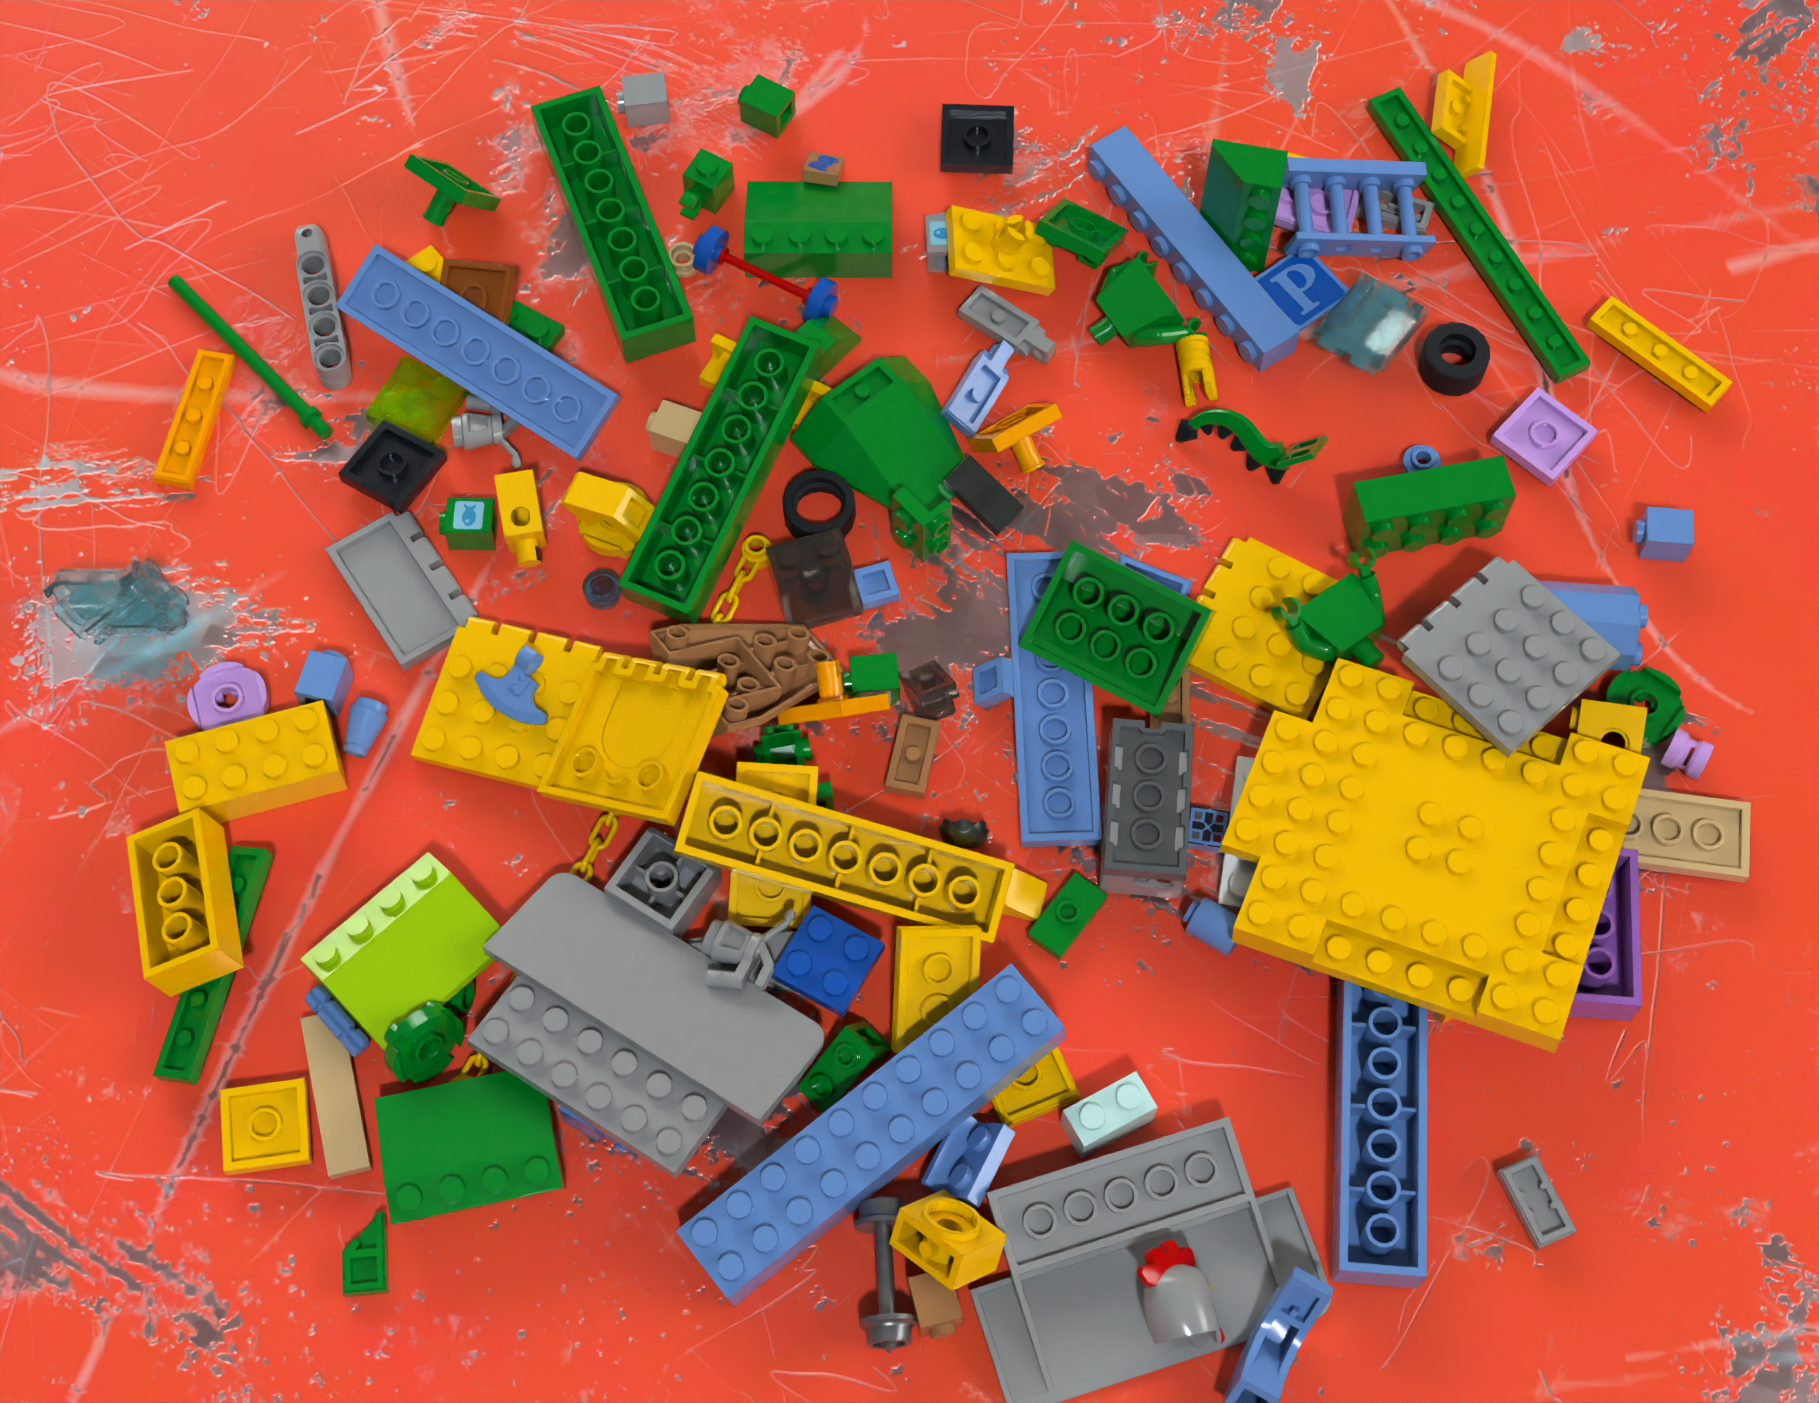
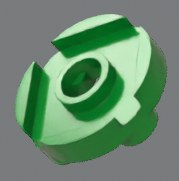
M1643 668L1642 671L1632 672L1628 670L1620 673L1613 679L1603 698V702L1636 706L1634 701L1641 703L1644 699L1651 703L1649 710L1653 713H1647L1643 748H1652L1657 743L1669 739L1680 726L1685 715V705L1683 706L1680 698L1681 691L1679 686L1668 675L1652 668ZM1615 732L1619 737L1624 739L1621 734Z
M430 1001L422 1009L408 1016L403 1022L392 1024L384 1035V1040L387 1043L384 1054L387 1068L402 1082H405L404 1079H410L416 1084L434 1078L446 1069L454 1059L449 1053L454 1048L455 1043L460 1047L463 1043L465 1030L462 1021L440 1002Z

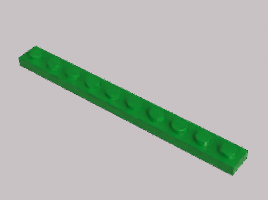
M1398 87L1370 99L1367 106L1368 111L1403 161L1426 163L1427 176L1419 184L1429 200L1435 203V209L1555 384L1587 371L1591 363L1402 89Z

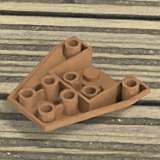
M680 624L649 631L648 636L654 661H659L663 664L670 663L695 668L696 671L702 669L726 675L727 680L724 689L729 695L711 737L762 725L819 691L814 663L835 660L804 624ZM840 666V673L842 677L844 669Z

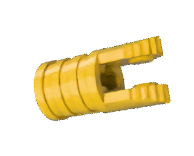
M1189 335L1181 338L1176 343L1186 407L1197 404L1194 383L1204 382L1205 394L1209 400L1218 399L1214 368L1210 358L1209 339L1203 335Z

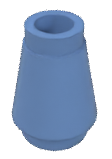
M357 697L355 704L350 705L343 748L345 753L359 758H366L368 751L388 719L385 715L388 707L385 704L370 698Z

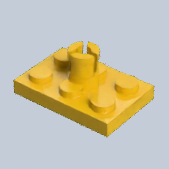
M951 205L946 211L950 276L1049 296L1055 290L1052 246L1043 237L1035 234L1038 224L1031 223L1029 220L1022 221L1024 216L1021 215L1004 217Z
M897 926L891 1050L895 1053L901 1052L979 989L981 928L979 926Z

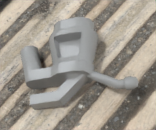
M468 394L466 409L491 412V415L464 412L461 416L451 417L454 448L464 447L465 450H471L490 444L502 445L512 457L511 464L513 468H520L521 459L519 454L507 442L506 438L521 424L512 418L503 424L501 411L477 396Z
M788 909L784 914V920L763 935L757 932L752 933L732 920H713L703 939L701 952L711 956V959L715 962L737 964L738 967L735 972L708 969L706 985L743 989L753 969H755L761 959L763 967L754 986L755 989L764 992L775 970L774 963L766 947V941L787 928L791 921L794 920L796 912L793 909Z

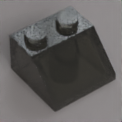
M840 527L765 547L767 570L785 624H804L808 629L863 614L851 558Z

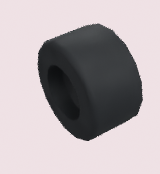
M1449 322L1439 325L1428 334L1419 356V373L1424 383L1433 391L1443 395L1460 396L1470 393L1480 385L1490 361V346L1483 334L1465 323ZM1445 353L1457 354L1466 360L1467 364L1462 366L1450 364L1441 355Z

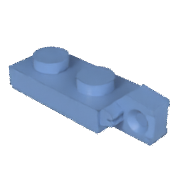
M1002 340L1001 343L993 344L988 352L983 350L974 358L940 413L966 437L973 436L977 432L1010 378L1007 375L1009 371L1004 366L1015 349L1005 340Z

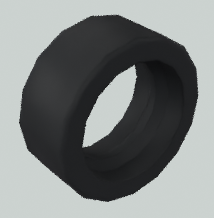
M807 471L797 476L787 486L783 497L785 526L794 538L803 544L811 546L833 545L844 539L852 529L856 517V504L852 488L844 478L830 471ZM824 492L832 494L840 500L842 511L840 516L830 523L811 524L798 516V502L810 493Z

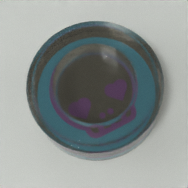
M598 569L588 574L583 582V593L586 602L591 607L600 610L614 607L622 597V592L618 586L620 581L618 575L607 569Z

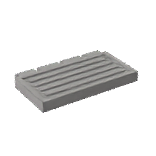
M392 511L325 548V550L404 672L450 646L457 627L465 628L470 616L480 618V615L467 596L460 595L462 593L461 587L447 566H441L443 560L429 539L423 537L424 532L411 512L407 511L396 517Z

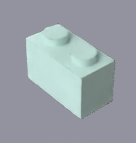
M1135 1071L1064 1109L1060 1125L1082 1160L1152 1122L1158 1107Z

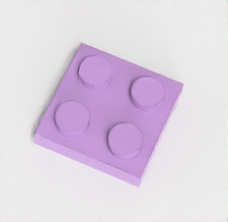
M1537 387L1492 435L1490 443L1550 487L1596 438L1598 430L1544 390Z

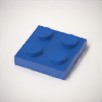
M812 905L775 965L771 978L844 1018L885 950V943Z

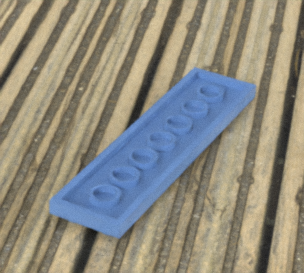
M377 244L373 246L335 305L345 314L580 462L621 399L613 391Z
M1065 552L1006 553L1021 847L1101 845L1102 843L1092 683L1018 646Z

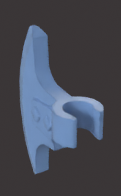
M525 645L518 652L515 664L506 676L494 679L482 671L475 675V681L480 692L496 710L508 718L521 723L533 725L547 723L548 715L540 711L534 703V695L540 685L530 678V675L537 671L543 662L544 657Z

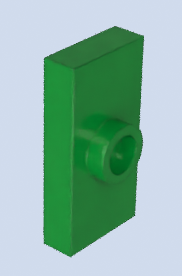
M1075 872L1028 931L1027 938L1060 961L1107 901L1108 895Z

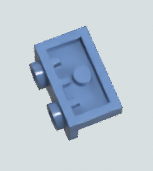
M970 1116L942 1139L922 1178V1184L934 1193L944 1189L961 1202L971 1207H979L1016 1132L1005 1124L982 1123Z

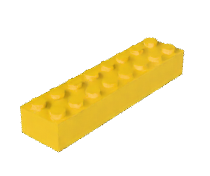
M697 771L672 853L918 926L977 925L981 928V944L983 945L994 943L1015 864L701 771Z

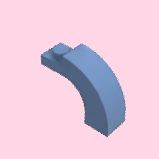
M1296 1266L1293 1268L1282 1287L1276 1288L1255 1324L1234 1368L1222 1403H1278L1280 1401L1285 1379L1294 1357L1309 1330L1331 1299L1334 1287Z

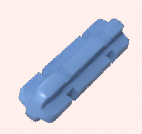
M318 985L306 994L305 1001L315 1013H318L317 1015L339 1041H342V1044L352 1056L360 1055L370 1046L368 1037L360 1028L357 1029L355 1022L333 1000L323 986Z

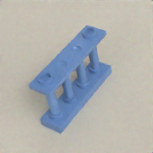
M1287 157L1282 187L1290 188L1294 191L1299 232H1296L1285 245L1284 254L1298 255L1300 258L1327 255L1402 257L1404 261L1421 259L1436 243L1435 236L1417 235L1412 192L1427 176L1426 163ZM1309 188L1325 189V191L1329 192L1334 233L1314 232ZM1344 189L1359 190L1363 193L1368 234L1348 232ZM1378 191H1393L1397 194L1402 235L1383 234Z

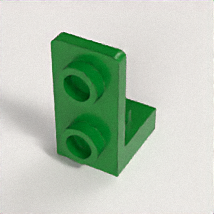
M865 1020L846 1025L800 1082L798 1089L824 1113L846 1095L869 1065L884 1061L893 1051L891 1050V1045Z

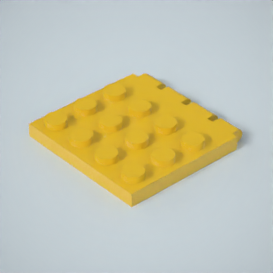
M1249 537L1247 542L1238 538H1232L1219 560L1222 565H1216L1202 589L1205 595H1199L1196 599L1197 602L1217 612L1190 662V670L1271 712L1276 710L1308 720L1328 684L1334 667L1328 662H1322L1300 654L1284 628L1286 622H1279L1273 619L1271 611L1273 607L1281 606L1287 614V607L1282 601L1283 598L1294 597L1303 606L1338 582V580Z
M470 616L465 628L458 626L410 755L416 761L537 790L592 662L599 663L603 655V647L575 641L571 652H569L570 639L542 632L537 634L533 644V630L502 624L498 635H496L498 630L497 622ZM527 645L544 657L542 664L537 671L530 675V678L540 685L534 695V703L540 711L548 715L547 723L533 725L508 718L489 704L480 692L475 681V675L482 671L494 679L506 676L514 666L518 652Z
M604 652L599 663L592 662L537 792L543 797L675 826L729 693L724 689L727 680L726 675L702 669L696 671L695 668L670 663L663 664L659 661L637 657L631 658L627 655Z

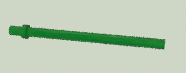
M174 275L169 279L168 286L299 416V423L305 429L310 428L321 440H326L332 435L333 429L321 418L322 413L316 407H310L179 275Z

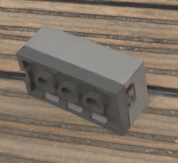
M1113 718L1108 743L1100 890L1103 892L1181 898L1187 876L1194 724L1161 722L1160 729L1145 728V720Z

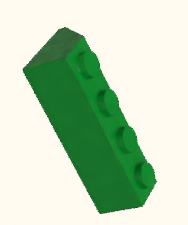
M1213 139L1200 214L1249 272H1263L1281 194L1288 151Z

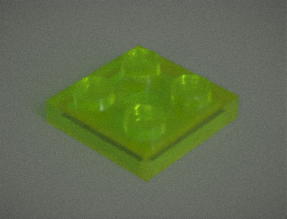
M403 355L365 412L367 421L379 426L383 420H386L436 446L452 421L451 417L456 415L470 392L431 367Z

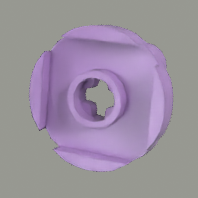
M222 662L208 667L199 675L200 680L193 689L192 687L190 688L187 695L189 714L201 731L266 715L270 705L269 692L260 674L255 670L253 672L251 669L245 668L243 664L237 662ZM231 693L233 698H239L233 707L225 708V706H218L219 703L224 702V695Z

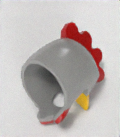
M1170 1239L1161 1242L1159 1248L1148 1249L1144 1257L1146 1265L1137 1268V1275L1141 1283L1146 1286L1144 1290V1311L1148 1330L1154 1343L1187 1338L1193 1346L1202 1348L1205 1347L1209 1337L1215 1343H1222L1225 1340V1336L1218 1323L1210 1293L1212 1288L1207 1284L1202 1270L1195 1267L1192 1249L1189 1246L1179 1248L1177 1243Z

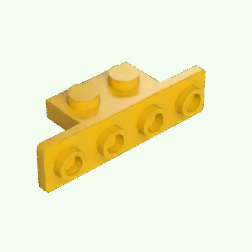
M1491 50L1465 64L1463 79L1450 69L1441 72L1437 77L1431 133L1455 149L1454 166L1463 179L1482 171L1485 165L1497 56Z

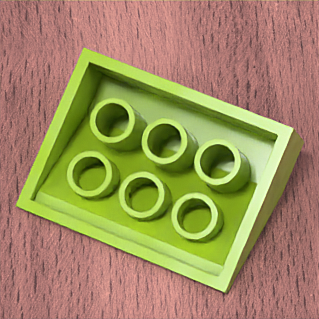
M427 852L300 960L316 982L328 991L333 1000L385 1052L387 1043L384 1040V1035L392 1024L403 1022L408 1016L422 1009L430 1001H438L444 1005L495 961L485 955L483 946L500 930L501 926L456 877L433 855Z

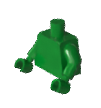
M1140 251L1135 259L1109 269L1101 286L1100 294L1096 298L1097 303L1106 316L1089 328L1101 346L1120 333L1130 348L1176 344L1183 337L1189 335L1206 336L1207 333L1194 332L1199 329L1202 323L1198 318L1190 319L1186 327L1181 324L1185 320L1154 278L1158 262L1154 261L1147 264L1149 254L1146 251Z
M1362 546V552L1365 557L1362 564H1360L1356 552L1348 554V565L1353 569H1358L1359 574L1356 576L1352 572L1303 606L1294 597L1283 598L1282 601L1287 607V614L1281 606L1273 607L1271 611L1272 618L1279 622H1286L1284 628L1300 654L1322 662H1328L1333 667L1337 658L1349 661L1355 657L1361 665L1372 669L1384 660L1385 655L1374 644L1380 638L1385 621L1382 593L1376 572L1370 570L1377 559L1374 549Z

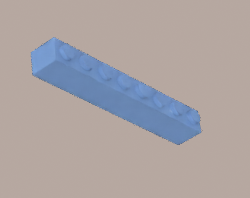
M1126 125L1091 144L1087 168L1092 178L1104 185L1112 202L1118 207L1121 206L1129 215L1133 227L1138 232H1143L1149 239L1156 255L1160 258L1164 257L1172 267L1176 279L1180 283L1186 284L1194 293L1197 304L1203 310H1208L1214 317L1220 332L1224 336H1229L1238 346L1241 357L1247 363H1252L1260 373L1295 352L1300 331Z

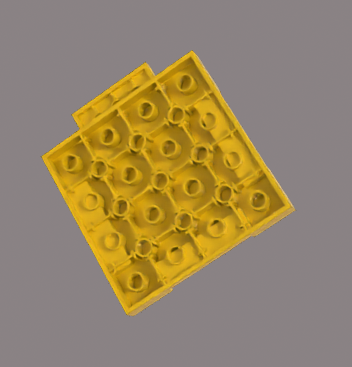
M1337 658L1313 722L1274 710L1222 840L1221 852L1258 864L1235 921L1231 941L1555 1053L1565 1028L1650 757L1572 732L1567 740L1538 731L1513 755L1507 758L1445 700L1414 691L1413 681Z

